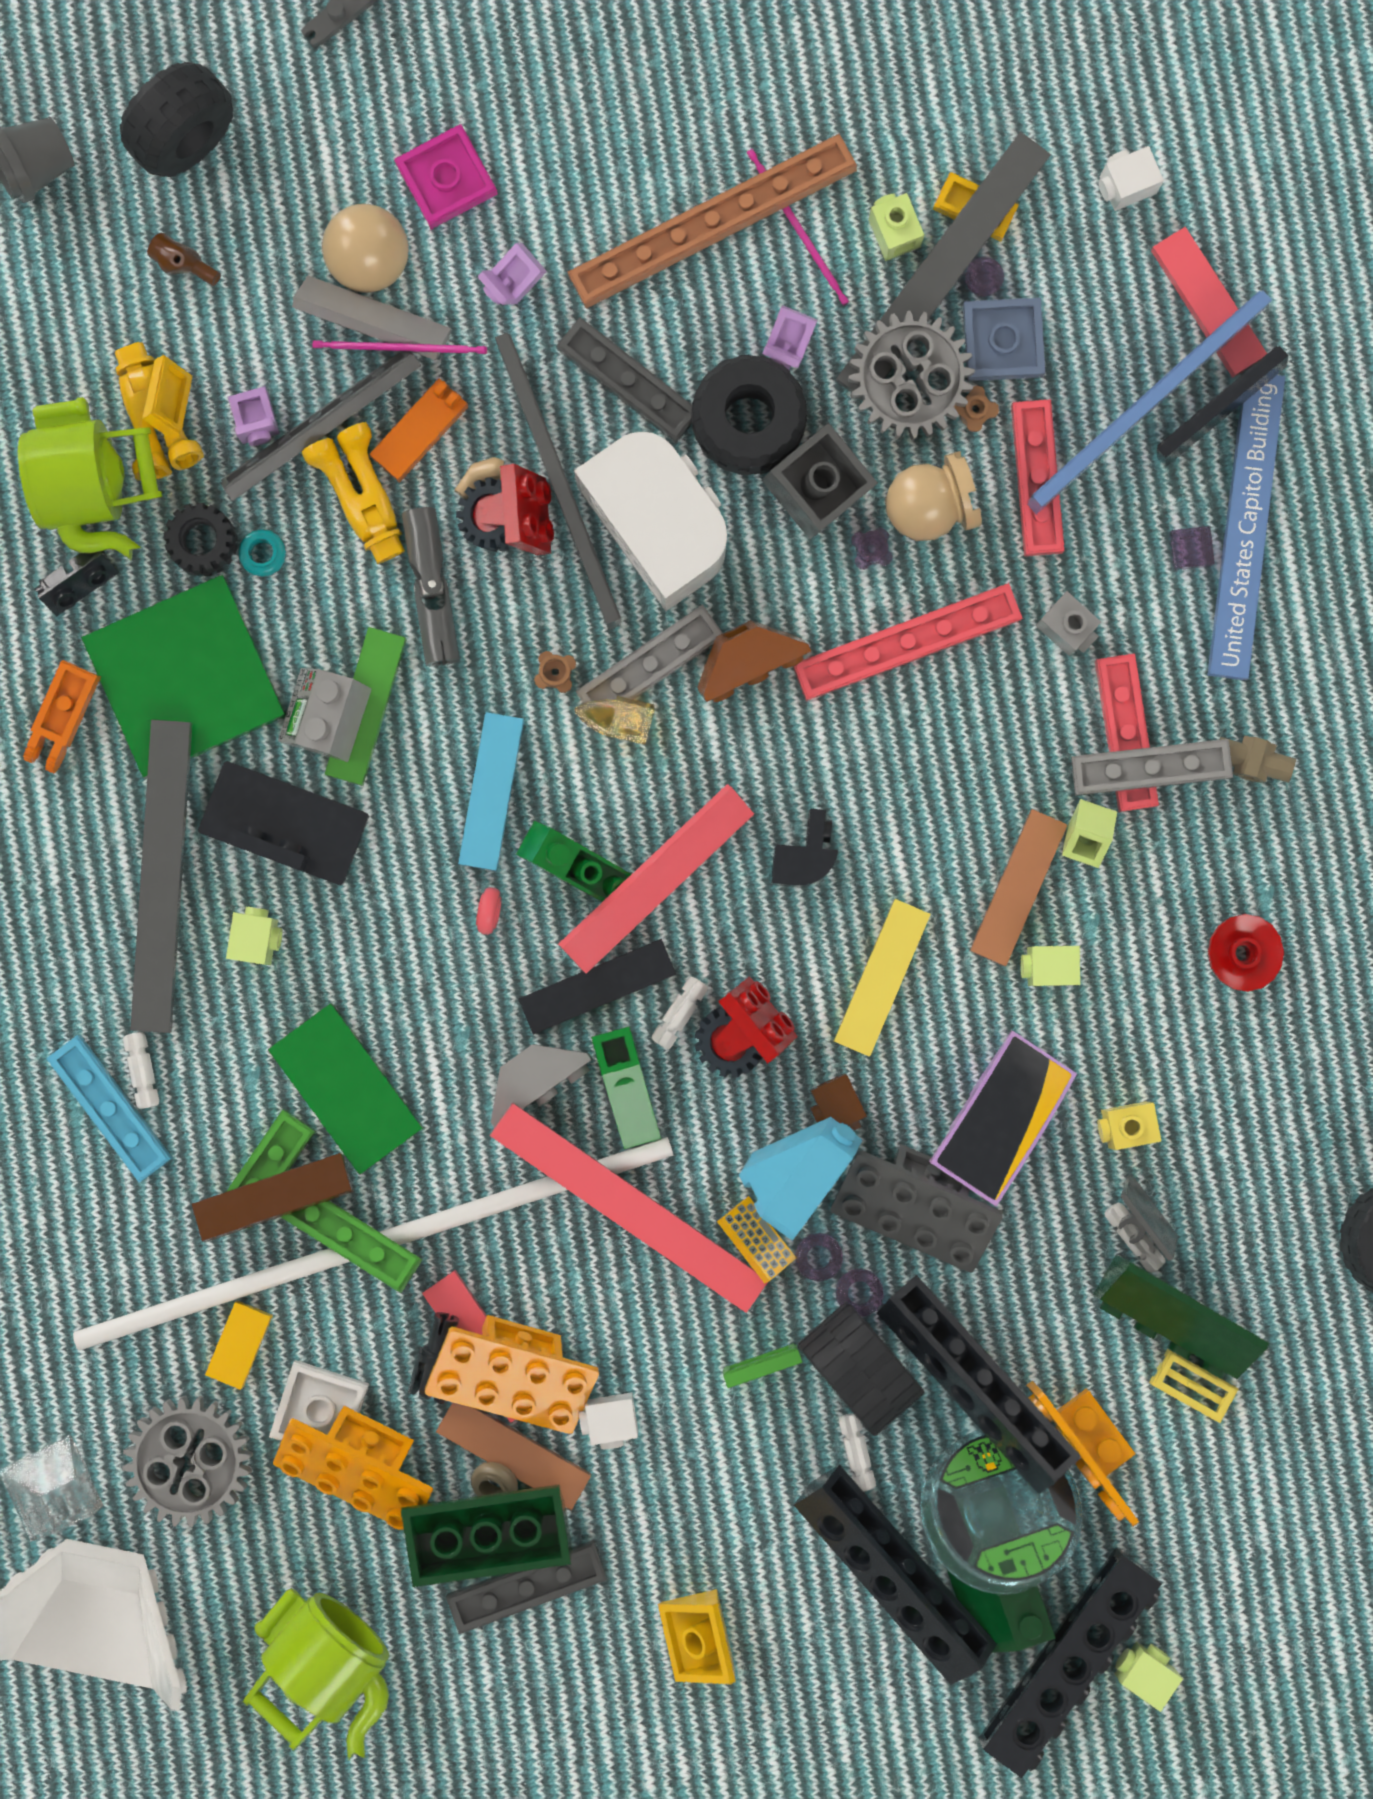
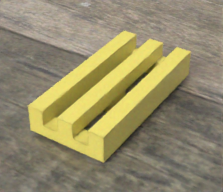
M1167 1349L1164 1354V1360L1162 1363H1159L1158 1371L1155 1376H1152L1149 1383L1220 1423L1238 1388ZM1173 1362H1176L1227 1391L1224 1397L1217 1395L1171 1369V1365ZM1165 1376L1173 1378L1219 1404L1217 1410H1212L1164 1383Z

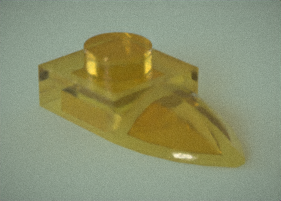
M617 696L616 700L601 699L583 703L575 707L574 712L582 722L600 734L645 745L655 706L654 704Z

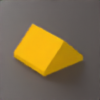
M717 1589L659 1603L658 1608L675 1682L732 1684L736 1682L735 1666Z

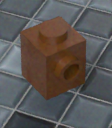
M843 1073L809 1089L816 1103L815 1106L810 1107V1110L817 1123L832 1117L837 1122L846 1124L853 1131L862 1127L859 1120L867 1116L847 1074Z

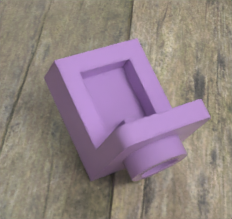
M515 243L492 270L482 271L478 278L485 285L483 287L485 294L493 302L510 305L518 304L547 271L523 243Z
M782 305L762 354L770 357L778 364H782L788 370H790L791 366L798 368L818 319Z
M265 386L228 397L236 428H234L236 436L242 444L248 443L250 446L262 445L270 442L271 436L280 434L268 390Z

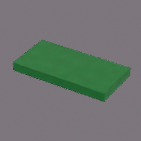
M333 1003L328 1004L268 1049L359 1175L424 1128Z

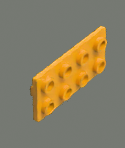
M487 1315L482 1326V1335L456 1327L449 1329L426 1383L425 1394L572 1434L579 1421V1412L584 1410L585 1403H587L599 1376V1369L592 1365L563 1358L561 1335Z
M1033 1381L1028 1383L1026 1386L1032 1393L1028 1398L1050 1422H1054L1055 1428L1080 1454L1081 1458L1075 1465L1094 1489L1099 1486L1102 1487L1103 1490L1098 1493V1496L1109 1511L1113 1513L1119 1522L1126 1518L1133 1527L1138 1524L1139 1520L1106 1477L1136 1453L1087 1388L1056 1410L1045 1393Z
M346 1406L342 1407L328 1435L292 1418L287 1425L273 1461V1465L280 1468L286 1475L298 1477L316 1486L322 1493L334 1495L350 1503L356 1510L368 1512L386 1521L388 1525L398 1530H404L401 1508L427 1504L433 1492L431 1486L399 1471L414 1442L413 1439Z

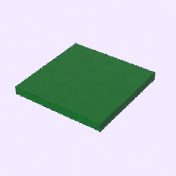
M223 575L81 637L97 675L101 676L100 682L141 775L145 779H147L151 720L193 723L191 759L286 716L226 578Z

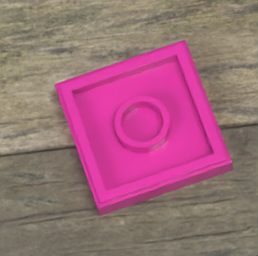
M461 124L394 159L395 165L430 229L498 195L494 183Z

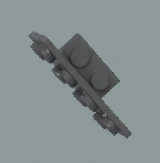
M900 1144L893 1164L865 1151H858L832 1203L831 1213L967 1272H973L999 1226L1003 1212L969 1197V1188L930 1163L929 1161L932 1157Z

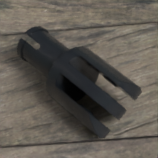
M437 1312L434 1314L429 1342L418 1350L407 1393L414 1395L419 1390L421 1398L427 1400L431 1398V1396L425 1394V1386L449 1329L457 1327L459 1323L458 1317L452 1315L451 1319L447 1320L449 1313ZM434 1397V1402H435V1403H438V1404H444V1403H445V1400L438 1399V1398H435V1397Z

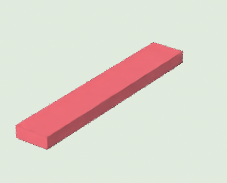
M1007 583L804 659L799 664L793 666L805 700L808 701L1014 624L1023 618L1010 584Z
M727 784L558 945L587 974L742 827L754 813L736 791Z

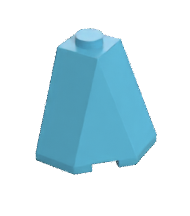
M829 1117L754 1151L745 1163L739 1177L744 1187H752L758 1199L754 1207L760 1218L793 1241L852 1161L862 1139L856 1136L849 1126Z

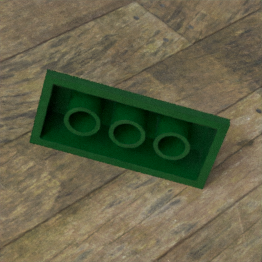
M1117 1254L1093 1294L1103 1301L1099 1307L1100 1309L1119 1320L1123 1313L1136 1320L1133 1328L1153 1340L1157 1333L1169 1339L1170 1343L1167 1348L1186 1359H1189L1191 1353L1204 1360L1201 1368L1220 1379H1223L1225 1373L1238 1379L1267 1350L1270 1344Z
M995 1477L949 1493L955 1497L974 1546L968 1562L956 1552L943 1530L938 1513L937 1498L925 1501L924 1504L955 1596L997 1643L992 1653L1017 1652L1056 1639L1035 1578L1008 1581L988 1576L974 1568L981 1549L1021 1536L1005 1488L999 1478Z
M560 1484L401 1508L412 1587L571 1564L572 1544L567 1510Z

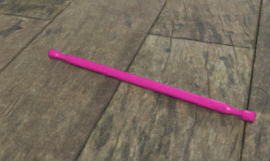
M750 149L747 155L756 165L759 174L766 171L765 167L757 159L754 150ZM789 206L783 208V212L831 288L839 296L842 305L845 306L849 303L848 298L840 290L839 284Z
M316 340L312 343L313 348L330 347L332 349L439 353L476 352L478 354H487L486 346L469 347L465 345L346 341L323 342Z

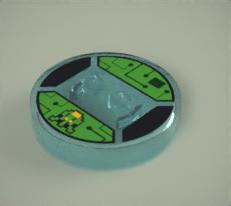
M979 1429L963 1436L949 1446L930 1467L921 1493V1518L932 1550L940 1562L955 1577L981 1591L994 1594H1014L1027 1591L1056 1575L1068 1563L1081 1535L1082 1504L1077 1485L1069 1470L1054 1484L1038 1494L982 1430Z

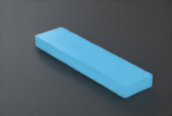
M485 712L459 856V865L492 871L498 870L524 725L523 718Z
M76 1035L46 1058L139 1183L173 1159L81 1035Z

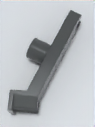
M330 0L326 8L302 28L301 32L304 37H308L312 33L316 34L310 40V44L313 48H317L378 0Z

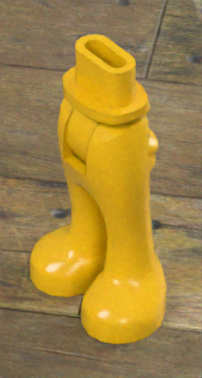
M136 342L114 352L119 364L115 370L119 376L122 400L134 429L150 428L151 434L148 435L156 479H161L171 475L172 470L154 427L142 419L155 359L153 356L147 355L143 342ZM183 429L181 435L173 440L164 435L168 448V458L174 469H188L200 462L204 457L200 444L195 440H189ZM136 459L132 463V471L135 479L141 481Z
M362 422L344 429L337 435V441L342 452L347 457L361 485L362 494H358L354 489L333 439L326 438L306 447L301 454L308 465L321 470L326 475L339 499L350 526L362 542H366L364 544L365 551L371 550L377 564H381L401 555L405 550L399 539L402 533L400 529H395L397 527V520L392 504L377 478L369 459L368 446L372 438L371 429L367 422Z

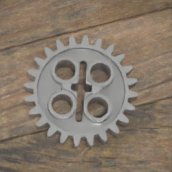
M907 311L904 322H900L895 313H893L889 317V327L878 320L875 324L877 335L867 330L863 334L868 346L856 344L854 348L855 352L862 358L851 359L849 362L850 367L858 370V373L848 377V382L859 384V387L850 394L851 398L862 397L863 402L857 409L858 413L869 409L872 414L867 423L870 425L878 419L881 420L880 433L882 434L889 426L895 427L896 439H899L904 429L909 431L911 440H915L920 428H922L927 437H930L933 433L932 424H935L943 431L947 427L944 416L956 420L959 414L954 405L965 407L968 403L966 398L961 395V392H971L973 389V385L965 382L964 378L972 376L975 373V369L967 368L963 365L972 357V354H960L959 352L965 339L953 342L950 337L954 333L955 327L952 326L944 332L940 330L941 317L937 318L932 325L927 324V312H923L919 320L914 321L911 311ZM911 340L922 341L926 347V355L921 358L913 357L907 350V343ZM892 346L898 348L901 358L910 372L914 370L919 372L916 383L931 400L930 405H926L923 402L920 391L913 380H908L907 382L903 380L902 377L906 372V368L897 356L892 353ZM879 361L889 362L894 368V376L889 379L878 377L875 373L874 365ZM933 372L943 374L947 380V388L942 391L932 389L928 383V375ZM901 393L910 395L915 402L914 410L910 412L899 410L895 403V397Z
M182 1396L179 1399L178 1408H176L172 1400L168 1399L163 1403L164 1413L156 1406L149 1410L152 1421L142 1417L137 1421V1425L142 1432L133 1431L128 1435V1438L136 1446H129L123 1450V1454L133 1458V1461L126 1463L122 1467V1470L134 1473V1476L125 1483L126 1487L138 1486L139 1491L132 1499L137 1501L145 1497L148 1502L143 1512L147 1513L156 1507L159 1509L157 1521L159 1522L170 1514L172 1515L173 1526L176 1527L182 1518L186 1517L189 1527H193L197 1523L198 1515H200L205 1524H207L213 1518L212 1509L216 1514L222 1516L227 1511L224 1501L234 1505L239 1500L233 1490L244 1491L247 1488V1484L239 1477L249 1476L252 1472V1468L242 1463L253 1456V1452L245 1451L241 1448L250 1437L237 1436L236 1432L243 1423L240 1421L230 1425L227 1421L232 1411L229 1409L220 1416L217 1414V1401L206 1409L204 1408L202 1396L195 1400L193 1406H190L187 1396ZM172 1426H180L187 1433L186 1443L179 1444L172 1439L170 1434ZM203 1429L205 1434L191 1458L193 1466L184 1473L178 1492L173 1493L171 1491L173 1483L185 1464V1459L182 1457L192 1449L198 1430ZM213 1442L221 1447L223 1452L221 1460L216 1461L208 1457L205 1449L207 1443ZM155 1462H162L170 1469L169 1479H160L155 1475L153 1469ZM190 1479H199L204 1483L206 1488L204 1496H196L190 1491Z

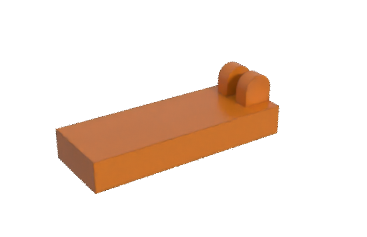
M438 378L369 454L370 457L400 483L468 408L467 402L456 391H453L445 381Z

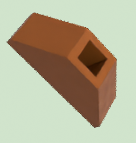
M750 620L715 638L697 689L706 702L713 700V702L725 700L734 694L733 689L745 683L755 685L769 677L768 672L780 666L785 669L799 664L804 660L803 655L811 652L809 644L798 636Z

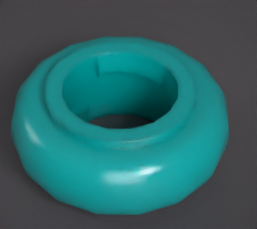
M265 529L254 530L247 534L240 543L238 551L240 563L252 575L260 577L273 575L285 563V544L280 536L273 531ZM259 543H268L273 548L272 557L266 563H256L252 558V550Z

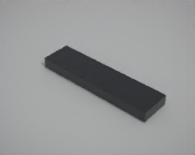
M1280 346L1272 349L1157 445V458L1165 467L1171 464L1287 367L1289 355Z
M659 939L597 965L587 974L584 972L578 973L523 996L518 1000L534 1035L676 975V972L662 939Z

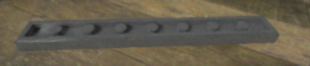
M1020 131L880 321L889 327V317L895 313L899 321L904 322L907 311H911L914 321H918L923 312H927L928 321L1047 162L1051 154ZM874 327L871 332L877 335L876 328ZM864 340L862 345L868 346L867 342ZM911 340V341H909V342L907 343V348L909 347V345L912 343L913 340ZM892 346V353L900 359L901 355L898 348ZM855 352L851 359H861L862 357ZM879 361L874 365L875 373L882 379H885L893 368L887 361ZM848 362L836 378V382L848 391L853 392L859 387V384L848 382V377L858 373V370L850 367Z
M508 332L495 337L498 350L607 629L610 630L621 626V616L510 334L508 335Z
M151 720L130 1026L132 1031L172 1032L193 726L191 722Z

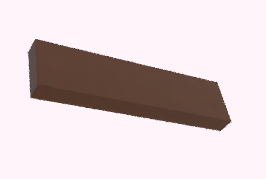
M338 1153L192 1203L191 1205L201 1240L206 1243L354 1192L344 1156L342 1153Z

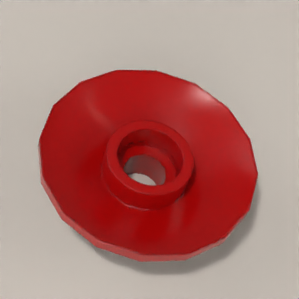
M1242 914L1229 917L1217 926L1210 938L1208 948L1210 967L1218 980L1231 989L1245 992L1262 989L1275 979L1282 968L1284 949L1281 937L1274 926L1260 916ZM1239 946H1242L1246 951V956L1243 960H1239L1236 956V950Z

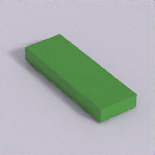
M283 1109L227 1191L289 1171L316 1133V1130Z

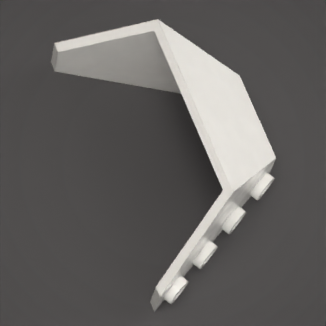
M66 1539L57 1547L46 1550L34 1565L25 1572H19L14 1575L7 1585L0 1590V1660H15L152 1688L165 1704L175 1711H180L181 1694L187 1692L183 1669H175L173 1662L174 1659H177L173 1634L166 1636L164 1626L168 1625L165 1604L163 1601L157 1602L155 1593L159 1592L155 1569L148 1570L143 1554Z

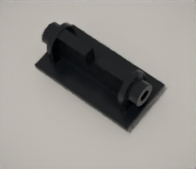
M104 550L95 553H79L68 561L73 568L72 572L68 574L63 566H61L44 579H40V585L35 590L38 593L37 597L57 617L64 611L72 608L78 601L95 589L106 584L108 580L120 572L108 560Z

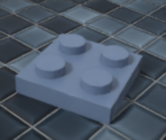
M1041 298L964 301L962 308L965 353L972 354V357L966 362V367L975 369V373L968 377L967 381L1044 377L1045 358Z

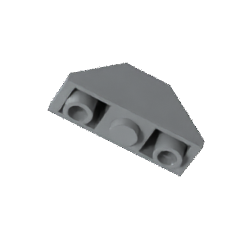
M532 1044L501 1066L491 1118L494 1128L512 1102L524 1109L536 1101L540 1107L558 1094L554 1087L567 1078L572 1084L588 1073L590 1069L586 1064L593 1060L589 1053Z

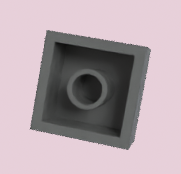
M827 423L761 480L810 540L878 484L830 423Z

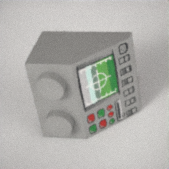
M301 668L278 742L348 762L371 688L353 678L321 669Z

